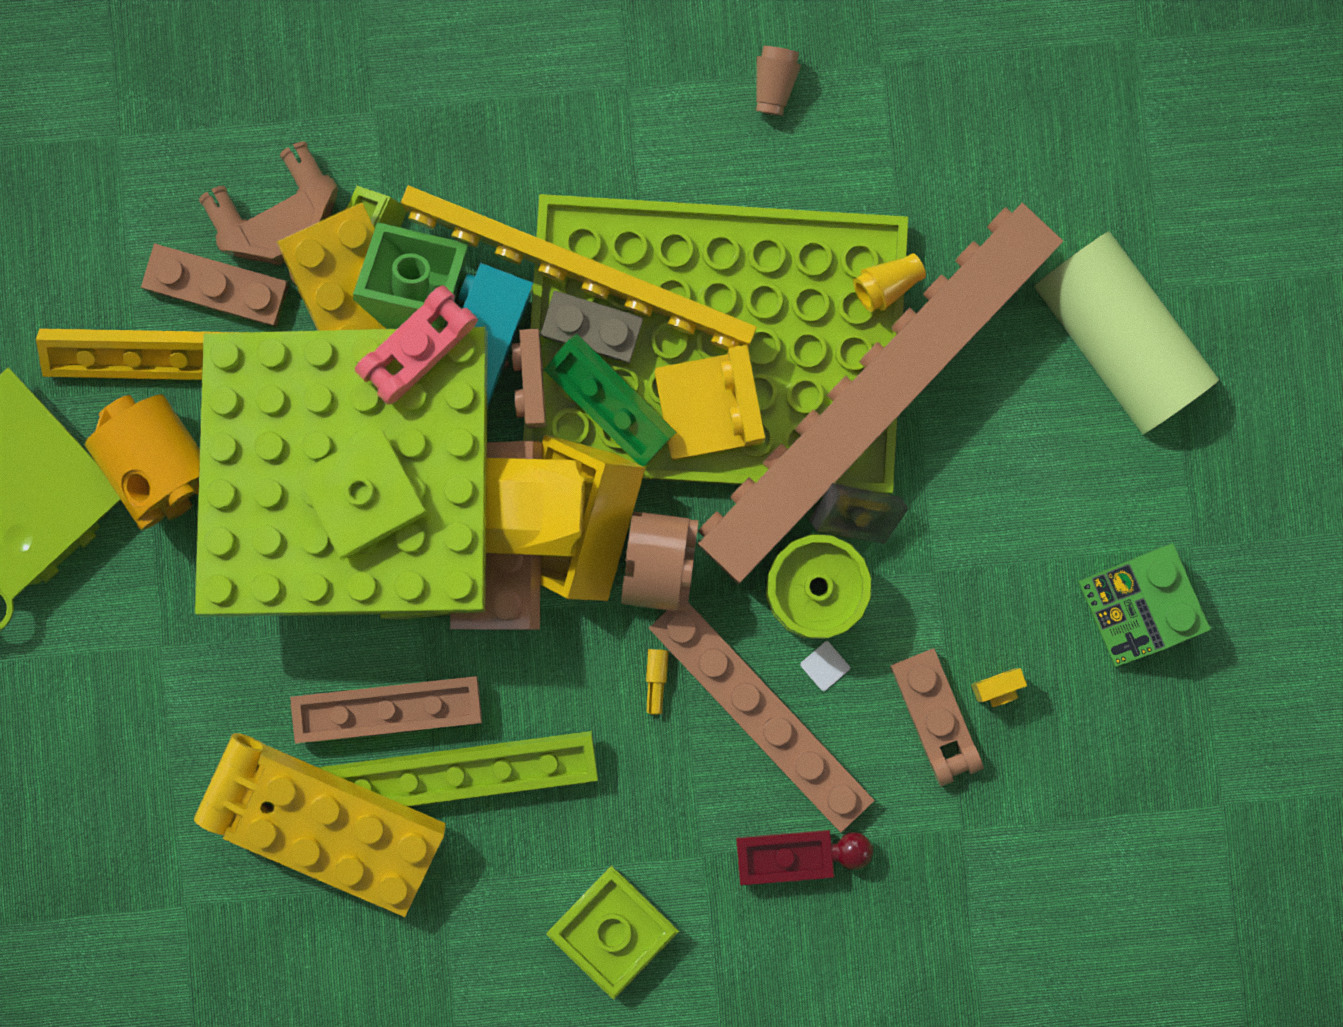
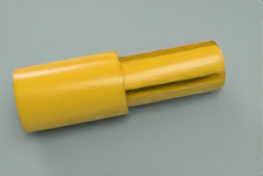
M648 649L646 712L651 715H659L663 711L664 683H667L669 650Z

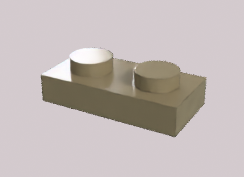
M554 290L540 336L565 344L571 337L578 334L598 355L630 364L642 327L643 317Z

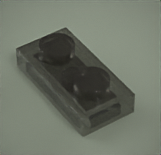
M832 483L808 520L816 531L885 544L909 508L901 497Z

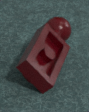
M829 829L736 837L740 885L834 878V862H840L842 866L850 870H860L866 867L873 857L871 841L865 835L856 832L844 835L835 844H831Z

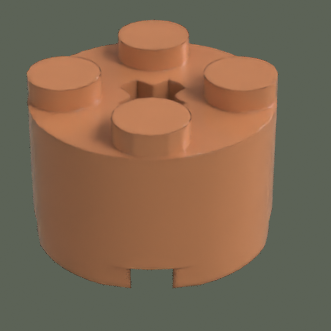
M633 512L621 604L687 612L699 520Z

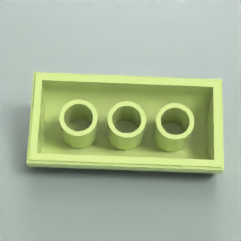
M1110 231L1074 254L1034 286L1142 434L1147 433L1171 417L1219 381V378Z

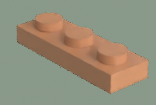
M154 244L141 288L149 292L277 328L289 283L281 279Z

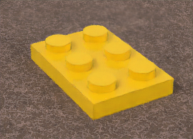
M358 203L276 241L318 331L386 329L353 300V292L375 230L363 203Z

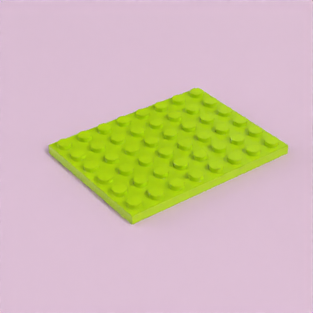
M539 194L537 238L757 326L748 352L765 435L764 442L673 460L670 457L667 443L651 462L645 466L642 479L742 485L750 477L756 483L769 470L762 464L781 443L789 449L801 436L794 429L813 409L819 415L826 410L833 402L827 397L828 393L844 376L853 381L864 370L859 361L877 342L885 347L897 335L891 327L903 315L904 294L884 311L876 309L870 312L860 302L854 289L853 280L861 275V270L864 268L906 257L908 217ZM534 265L530 329H539L540 334L554 290L643 317L642 327L630 364L599 356L662 418L663 415L655 378L656 368L726 355L728 353V350L711 343L713 336L697 329H695L693 335L681 332L668 325L670 319L653 311L650 317L639 315L624 307L626 300L611 294L608 295L607 300L597 298L581 290L582 282L567 276L564 282L550 279L538 272L540 265ZM541 337L544 369L564 344ZM543 370L547 427L528 429L524 418L523 441L542 442L544 435H550L615 453L636 463ZM897 418L828 490L880 494L893 493Z

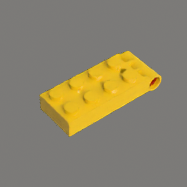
M240 733L232 734L194 816V821L200 827L209 832L224 835L223 839L403 917L406 916L444 837L446 824ZM264 802H271L274 806H267Z

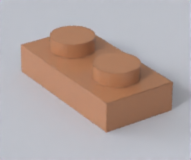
M539 329L520 330V342L512 343L514 371H522L523 389H515L517 418L525 417V424L528 429L547 427L541 336Z

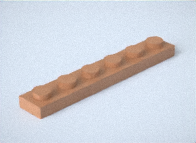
M689 603L687 612L667 610L649 627L651 632L840 833L875 801Z

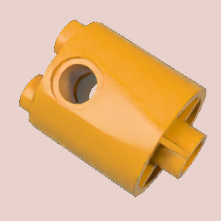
M163 394L154 395L136 403L131 395H125L107 405L99 413L100 418L96 430L87 439L85 446L141 531L154 526L165 515L168 520H173L188 511L193 506L189 499L195 494L199 496L200 448Z

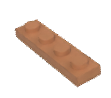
M478 676L290 697L295 744L483 723Z

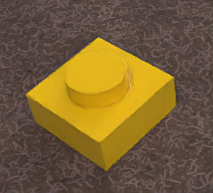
M1014 668L975 682L971 686L977 702L990 700L991 706L996 707L1018 699L1016 690L1026 687L1027 684L1021 668Z

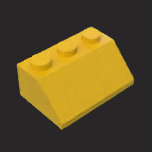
M544 435L542 459L582 461L581 476L585 478L582 536L577 540L576 557L541 555L540 585L567 599L608 601L645 467L615 453Z

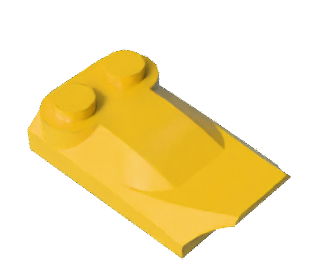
M487 458L486 553L576 557L577 540L582 536L585 478L581 476L582 461Z

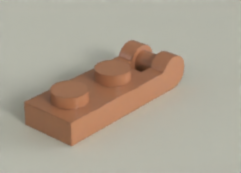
M929 649L890 665L939 786L942 787L953 782V777L963 772L969 771L970 774L983 770L981 758L973 744L935 649ZM956 741L960 754L945 760L940 747Z

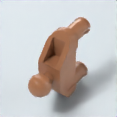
M306 141L293 144L301 159V163H298L289 147L280 153V158L285 162L299 188L297 194L250 220H242L225 186L211 189L220 204L219 208L208 192L200 196L199 202L203 205L218 232L215 236L216 245L221 252L249 260L281 265L285 261L276 241L330 217L337 197L338 187L333 178H330L328 175L323 176L308 149ZM289 271L291 280L294 282V280H293V278H292V275H291V273H290V271Z

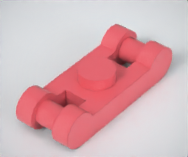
M445 285L436 288L410 318L375 351L364 356L355 367L356 374L364 382L371 381L379 389L377 395L387 405H391L399 400L474 328L478 321V318L468 308L461 309L454 302L455 295ZM441 315L448 322V325L439 334L431 324ZM396 359L404 368L398 374L392 376L385 368Z

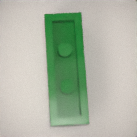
M578 334L571 337L543 369L638 465L645 467L677 433Z

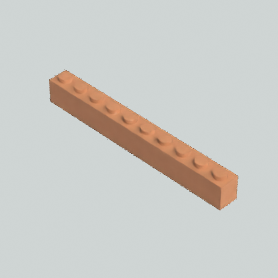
M1021 203L1013 213L1005 207L986 227L993 234L981 246L973 241L955 260L960 266L958 271L949 280L941 274L924 292L923 295L929 301L916 314L909 308L891 327L897 335L885 347L877 342L862 357L859 363L864 367V370L853 381L844 376L828 393L827 397L833 402L826 410L819 415L813 409L794 429L801 436L789 449L781 443L762 463L769 470L756 483L749 477L732 494L730 498L736 503L724 517L716 511L698 530L704 537L698 543V547L737 584L755 568L1060 246L1063 240L1027 206Z

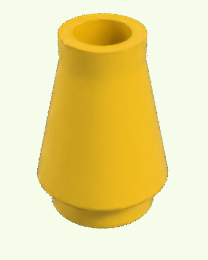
M912 253L901 259L862 269L861 275L853 280V285L860 302L868 311L872 312L876 309L884 311L917 282L925 279L926 271L918 256Z

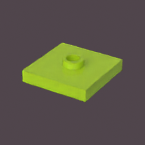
M382 428L296 474L341 560H345L428 514Z
M611 865L547 931L546 935L614 1000L679 930Z

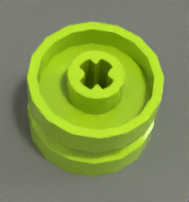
M809 535L791 542L776 556L766 576V599L772 615L787 631L802 638L825 639L847 631L863 616L870 600L871 577L865 560L851 544L830 535ZM815 578L824 579L822 585H827L826 593L820 596L814 595L810 591V582Z

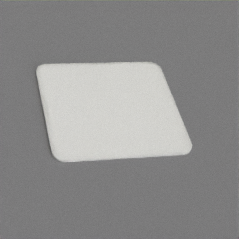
M827 641L800 664L822 691L827 690L850 669L846 661Z

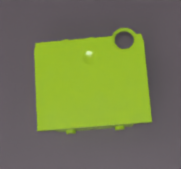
M9 367L0 374V595L4 598L7 606L6 615L0 623V631L10 623L13 617V599L29 585L38 584L42 580L47 583L60 571L57 566L80 545L85 548L97 537L94 532L100 528L98 521L121 501L92 456Z

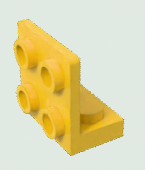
M747 345L728 348L726 355L655 369L663 419L677 432L668 442L670 457L673 460L764 442L765 435Z

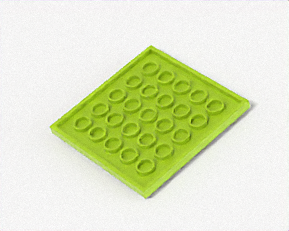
M474 327L415 385L391 405H387L377 395L379 389L371 381L364 382L356 374L355 367L364 356L375 351L397 329L204 333L195 614L199 617L485 612L487 329L485 327ZM445 328L434 329L440 334ZM394 359L385 369L393 376L398 374L404 367ZM382 428L428 514L345 560H341L296 474Z

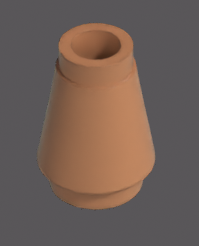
M763 46L762 55L757 56V112L783 116L784 107H786L802 66L797 63L799 52L779 47Z

